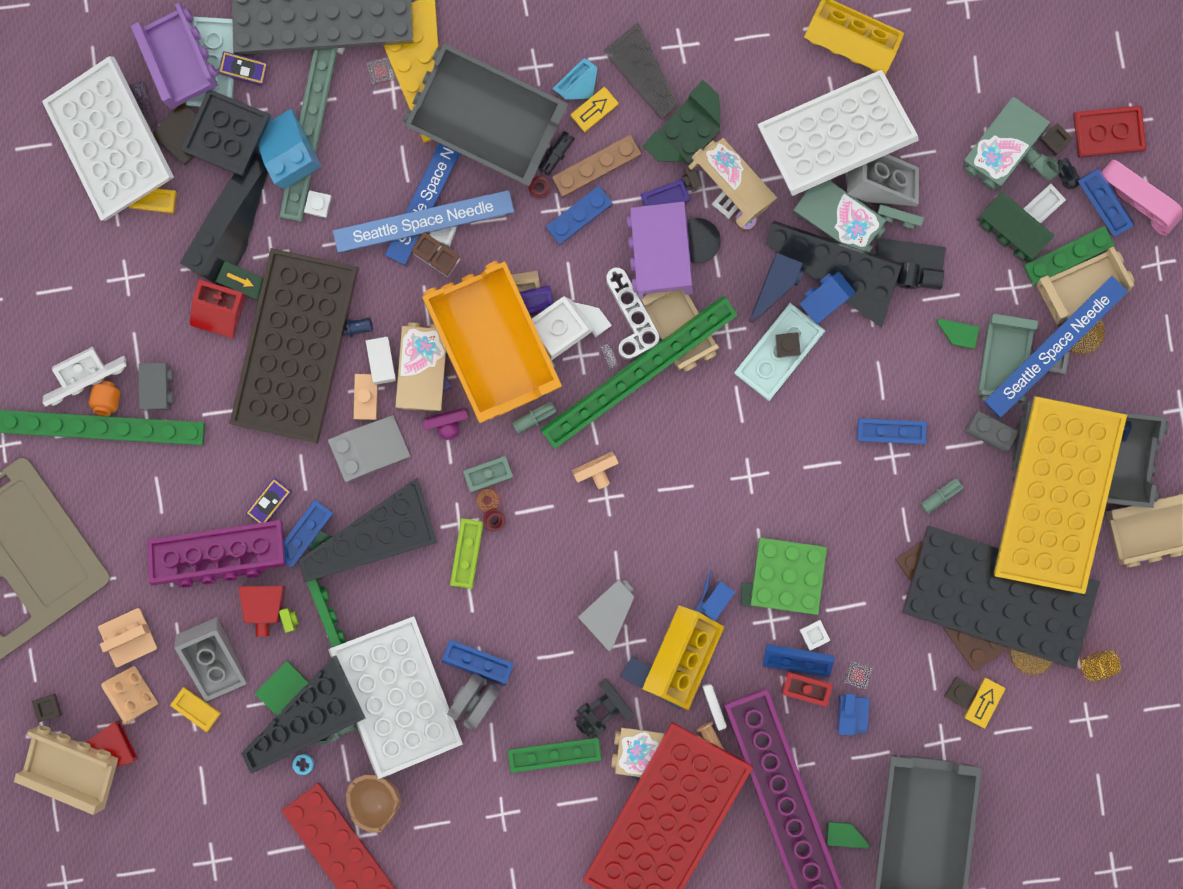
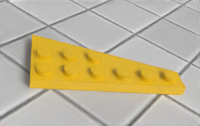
M417 0L412 2L413 43L383 45L410 110L414 107L412 102L417 92L422 93L425 87L422 81L427 71L432 72L435 61L432 60L436 48L439 47L435 0ZM421 135L424 143L432 141V139Z

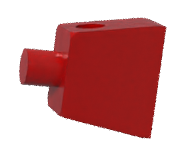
M286 586L239 587L244 622L256 623V637L269 636V623L280 622L279 611L283 607Z
M120 720L110 724L86 742L92 748L106 750L111 753V756L118 758L116 767L138 760Z

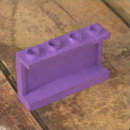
M180 3L175 4L176 11L145 27L139 22L131 25L162 102L170 109L219 86L215 78L218 76V73L213 64H209L207 58L210 55L204 45L201 46L199 41L202 36L197 27L192 25L191 21L194 20L192 13L188 7L184 9Z
M685 202L630 208L631 216H627L628 230H632L633 237H629L630 251L634 250V258H630L631 270L636 272V278L632 279L633 292L638 293L639 299H644V294L684 290V295L694 294Z

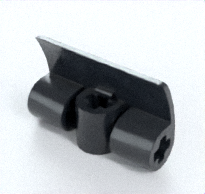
M879 239L876 255L902 263L896 283L898 287L904 289H916L917 287L942 289L944 281V270L942 269L946 247Z

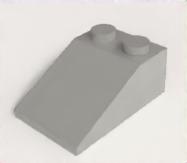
M887 154L848 171L847 194L865 202L916 207L919 205V167Z
M394 415L328 440L346 483L411 457Z
M217 617L175 636L174 648L205 702L247 684L230 640Z

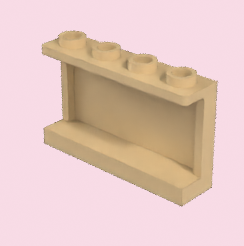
M1183 494L1158 499L1157 502H1154L1153 508L1127 506L1106 511L1118 564H1126L1127 568L1140 565V561L1148 559L1150 563L1163 560L1162 555L1170 554L1171 557L1183 555Z
M40 725L28 730L27 736L32 737L27 758L24 769L16 773L14 782L92 815L104 810L118 758L111 756V753L106 750L92 748L89 743L72 740L67 734H57L47 726Z

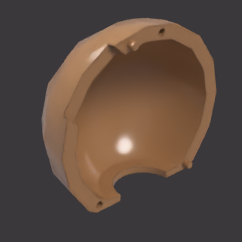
M365 774L355 778L348 786L345 795L347 808L352 817L350 819L359 828L367 832H382L394 819L402 803L400 793L395 784L387 777L378 779L375 774Z

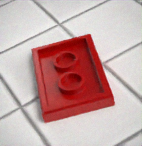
M1142 106L1073 113L1078 158L1147 150Z

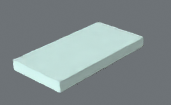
M193 17L192 25L197 27L202 36L199 39L201 46L204 45L210 55L207 60L209 64H213L218 73L223 51L233 53L232 19ZM218 74L215 78L219 86L211 90L233 99L234 78ZM207 92L187 101L186 105L188 107H200Z
M789 303L734 374L766 400L770 401L825 330L818 324L816 325L812 319L793 304ZM798 332L801 355L777 358L775 335Z

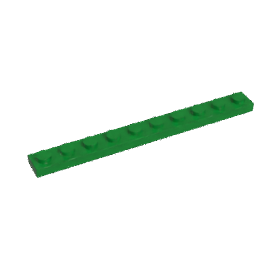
M723 295L541 428V432L553 448H557L738 314Z
M0 410V433L204 445V422Z

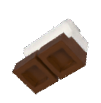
M426 232L421 235L411 250L415 256L447 278L460 261L458 254L442 245Z

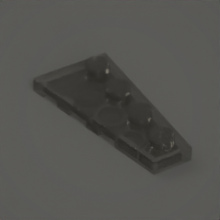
M637 22L604 49V53L662 120L679 104L662 73L639 22Z

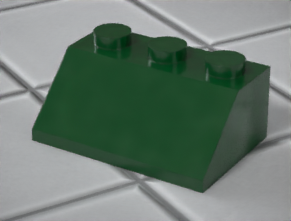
M1003 191L991 201L976 219L980 222L979 226L984 231L992 232L997 237L996 240L1002 246L1010 247L1014 251V256L1022 262L1026 261L1028 263L1033 260L1055 236Z

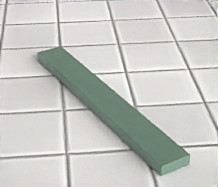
M338 48L313 51L299 122L315 154H317ZM312 173L285 188L280 218L297 222L303 221Z

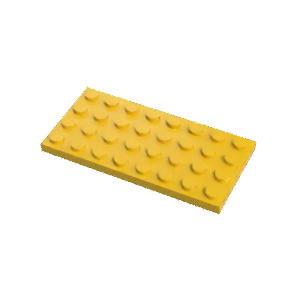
M1034 396L994 576L1085 594L1127 418L1126 414Z

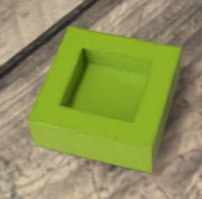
M291 608L280 610L279 613L285 633L297 630L296 625L299 624L296 612H292Z

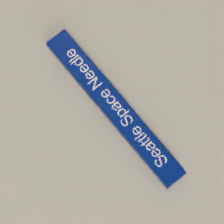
M439 143L405 214L435 206L460 155L459 152ZM420 235L391 241L385 256L406 266L412 254L411 250L417 243Z
M1113 276L1108 278L984 403L1001 418L1128 291Z

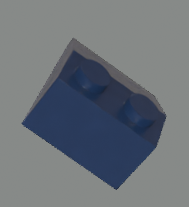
M778 253L775 255L750 317V323H754L790 291L793 285L797 286L800 283L804 270L801 269L803 263Z

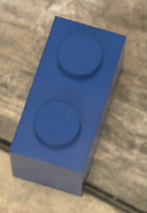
M840 272L833 276L829 273L819 281L821 286L818 289L812 287L803 295L805 299L800 305L816 325L856 293Z

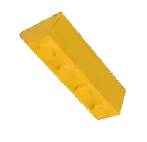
M821 0L804 38L808 39L812 44L821 45L829 49L834 54L843 55L854 63L867 66L873 72L882 69L884 75H886L897 53L904 32L834 0Z
M679 605L642 689L689 710L724 630V626L697 611Z

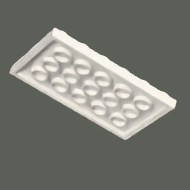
M107 57L42 101L101 221L108 220L174 178L115 57Z
M882 69L757 124L792 196L919 141L913 125Z
M414 616L328 649L331 658L337 655L366 719L357 722L356 725L378 779L463 745L453 718L447 715L449 706Z

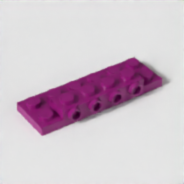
M281 520L147 540L148 574L151 586L173 582L181 588L192 587L194 582L210 585L215 583V579L224 578V581H235L238 579L237 576L246 575L248 578H256L260 576L261 572H266L265 569L286 566L283 522Z

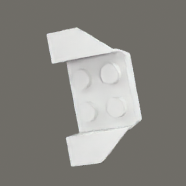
M565 296L532 318L553 367H555L552 362L554 358L592 332L596 338L612 326L599 308L575 303Z

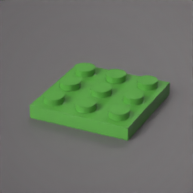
M759 538L750 606L818 615L827 547Z

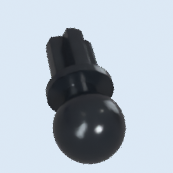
M1068 158L1059 159L1057 164L1063 186L1067 189H1075L1079 185L1078 180L1080 178L1076 168L1071 165Z

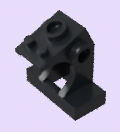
M606 678L599 683L605 694L591 705L585 703L576 710L578 713L574 718L577 722L576 726L581 733L587 736L593 733L595 736L599 735L606 729L604 724L618 713H621L627 721L634 716V713ZM603 703L610 713L599 721L592 710Z

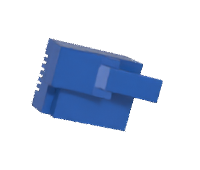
M709 571L703 588L702 598L694 610L701 614L704 613L715 621L735 591L721 581H718L703 602L702 600L708 590V581L712 572Z
M855 694L839 695L836 727L838 734L855 736V733L866 734L870 698L858 697Z

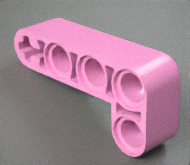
M1111 160L1103 169L1102 173L1116 195L1151 219V226L1159 234L1167 236L1182 219L1183 210L1176 201L1120 162Z

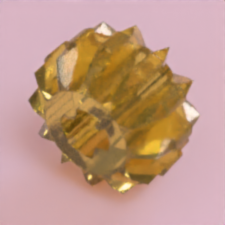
M1110 649L1084 657L1080 662L1083 675H1085L1086 680L1092 682L1113 677L1122 669L1119 656H1117L1116 651Z

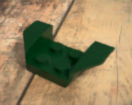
M702 80L689 94L684 104L658 132L655 131L642 147L657 161L683 162L690 165L693 161L691 157L698 150H703L720 132L719 94Z

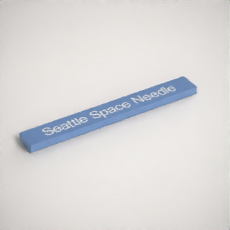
M507 190L333 230L338 253L421 235L424 232L430 233L513 214L514 209L510 192Z

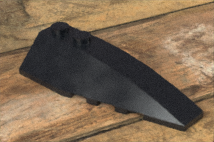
M255 152L244 177L237 174L232 176L180 262L181 265L222 287L225 286L215 282L223 261L237 266L248 246L249 235L253 228L260 196L268 175L260 154Z

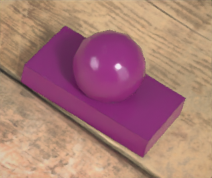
M463 407L424 418L422 421L424 430L437 427V432L442 439L452 440L456 438L460 431L457 421L468 419L467 408Z

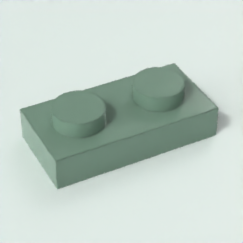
M880 204L876 211L886 221L893 222L894 218L902 220L903 226L915 229L916 225L921 226L924 217Z
M506 456L463 471L470 492L513 478Z

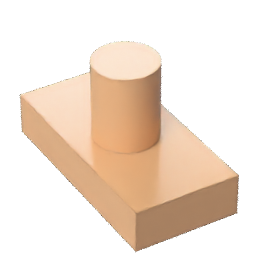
M355 374L353 419L377 420L378 384L373 385L372 374Z
M613 451L571 471L577 483L592 476L597 488L601 489L610 484L604 470L618 464V461Z

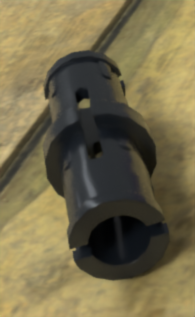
M563 131L555 145L548 149V155L538 167L540 171H543L549 165L544 172L548 176L551 175L557 163L564 159V153L575 140L571 135L564 142L569 135L566 131Z

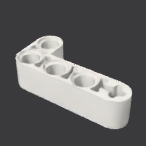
M613 268L608 272L606 282L633 332V335L621 341L618 352L623 359L632 360L658 344L659 334L637 293L633 292L632 284L625 271L621 268ZM614 274H616L617 277H622L620 279V284L622 285L623 289H621L618 293L616 292L619 290L617 282H611L613 280ZM626 293L631 294L634 299L628 305L621 301V296ZM636 313H640L644 316V322L642 324H635L631 317ZM646 333H651L654 335L655 341L652 344H646L643 342L642 336ZM625 344H632L635 347V352L631 355H626L622 347Z

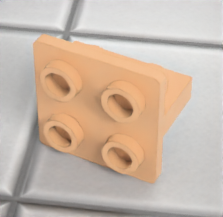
M140 608L98 626L104 640L100 644L103 652L109 651L115 667H120L158 649Z
M135 666L101 684L102 689L125 725L158 705L157 700Z

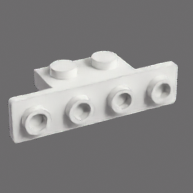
M91 347L52 366V371L60 382L61 387L45 394L42 403L44 406L50 404L52 406L57 405L63 401L64 397L70 394L77 395L84 390V387L90 384H99L104 380V377L110 374L117 375L125 369L124 367L127 366L125 356L104 365L94 347Z

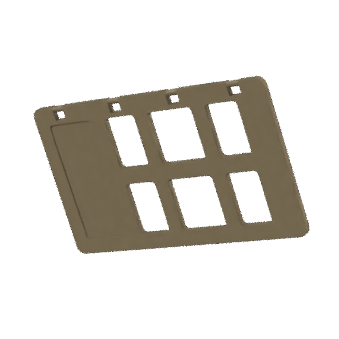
M25 458L17 459L0 472V479L7 475L11 480L0 488V577H4L30 613L31 618L7 636H2L0 633V660L102 589L110 581V574L31 461Z

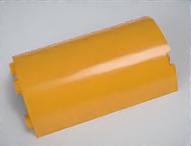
M498 261L489 263L485 266L486 270L478 276H474V274L467 275L461 279V283L454 285L451 282L442 286L439 290L433 287L423 292L424 296H422L479 424L512 411L562 387L505 261L500 264Z

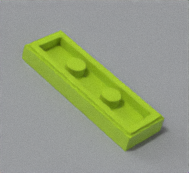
M461 518L450 581L451 586L473 589L483 530L482 521Z

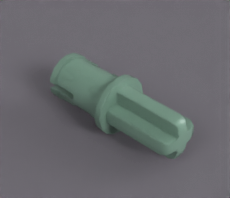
M548 402L533 411L529 410L530 413L512 421V424L519 435L534 425L539 426V422L556 414V409L551 402Z
M954 479L940 490L936 489V493L921 502L920 505L929 515L942 504H947L949 499L962 491L963 485L958 479Z

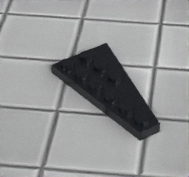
M777 221L772 222L766 242L767 245L781 255L803 263L801 269L818 282L829 273L833 276L840 272L856 292L845 302L878 326H883L902 263Z
M418 478L299 559L298 562L304 582L437 543Z
M337 655L333 656L323 669L317 672L314 678L300 690L284 707L282 712L268 724V727L241 753L251 774L366 719Z

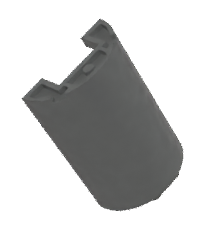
M445 43L442 48L437 47L432 57V60L435 61L432 72L427 71L422 81L425 87L422 93L417 92L412 102L414 104L413 109H408L403 118V122L406 123L405 127L530 186L568 103Z
M1026 402L1023 405L1022 411H1025L1024 416H1019L1016 427L1018 434L1014 440L1012 470L1016 473L1033 402ZM1118 412L1127 415L1126 421L1131 422L1132 429L1126 442L1121 441L1107 503L1153 508L1154 502H1157L1159 491L1156 488L1157 485L1151 482L1152 476H1155L1156 473L1154 457L1159 451V441L1157 439L1163 440L1164 434L1166 435L1168 432L1169 423L1166 421L1167 417ZM1013 477V479H1012V481H1013V487H1014V482H1015V478H1016V477Z
M890 755L874 889H968L982 772L981 767L965 763L962 765L954 761L910 755H900V757H897V755Z

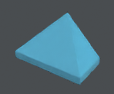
M583 58L552 89L564 99H590L594 93L597 75L596 65Z

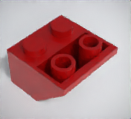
M198 280L192 299L190 326L233 339L247 296L236 290Z

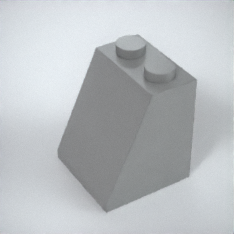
M619 579L615 581L578 615V618L608 651L613 648L634 599V596L631 594L634 589L626 580L623 582Z

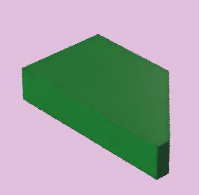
M937 319L936 323L940 326L951 345L975 349L979 331L978 326Z
M828 821L826 845L869 849L870 845L851 823Z

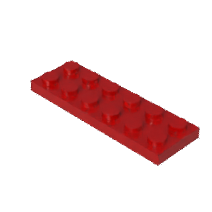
M317 783L281 810L337 889H396L320 783Z

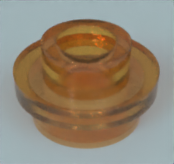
M485 489L478 494L476 502L481 510L487 512L490 509L497 508L499 496L495 491ZM486 496L492 498V502L489 505H486L483 501Z

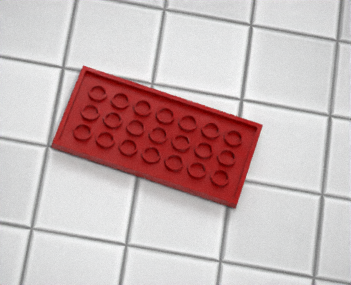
M671 722L584 875L583 882L596 889H684L750 774L753 765Z

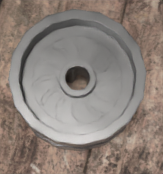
M475 672L467 684L464 683L447 713L448 716L457 721L466 710L470 712L464 720V726L474 732L501 691L493 684H490L480 694L478 691L484 684V678Z

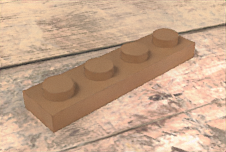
M630 134L554 175L552 180L562 198L640 157L641 152Z

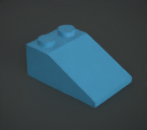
M289 109L269 121L258 146L264 165L275 185L285 189L322 167L293 109Z

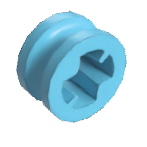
M300 754L293 761V769L297 774L306 775L314 768L313 757L309 754ZM302 758H305L306 763H309V768L306 767L305 770H301V766L298 765V761H302Z

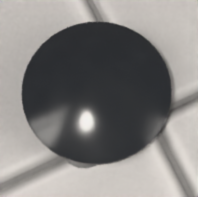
M694 218L688 220L691 263L706 262L713 258L719 250V231L713 223L706 219Z

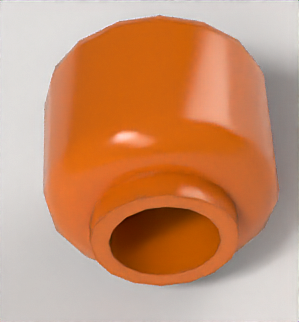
M102 381L101 384L94 385L89 398V407L93 409V413L101 416H110L111 413L116 412L121 397L120 390L115 387L114 383L109 381Z

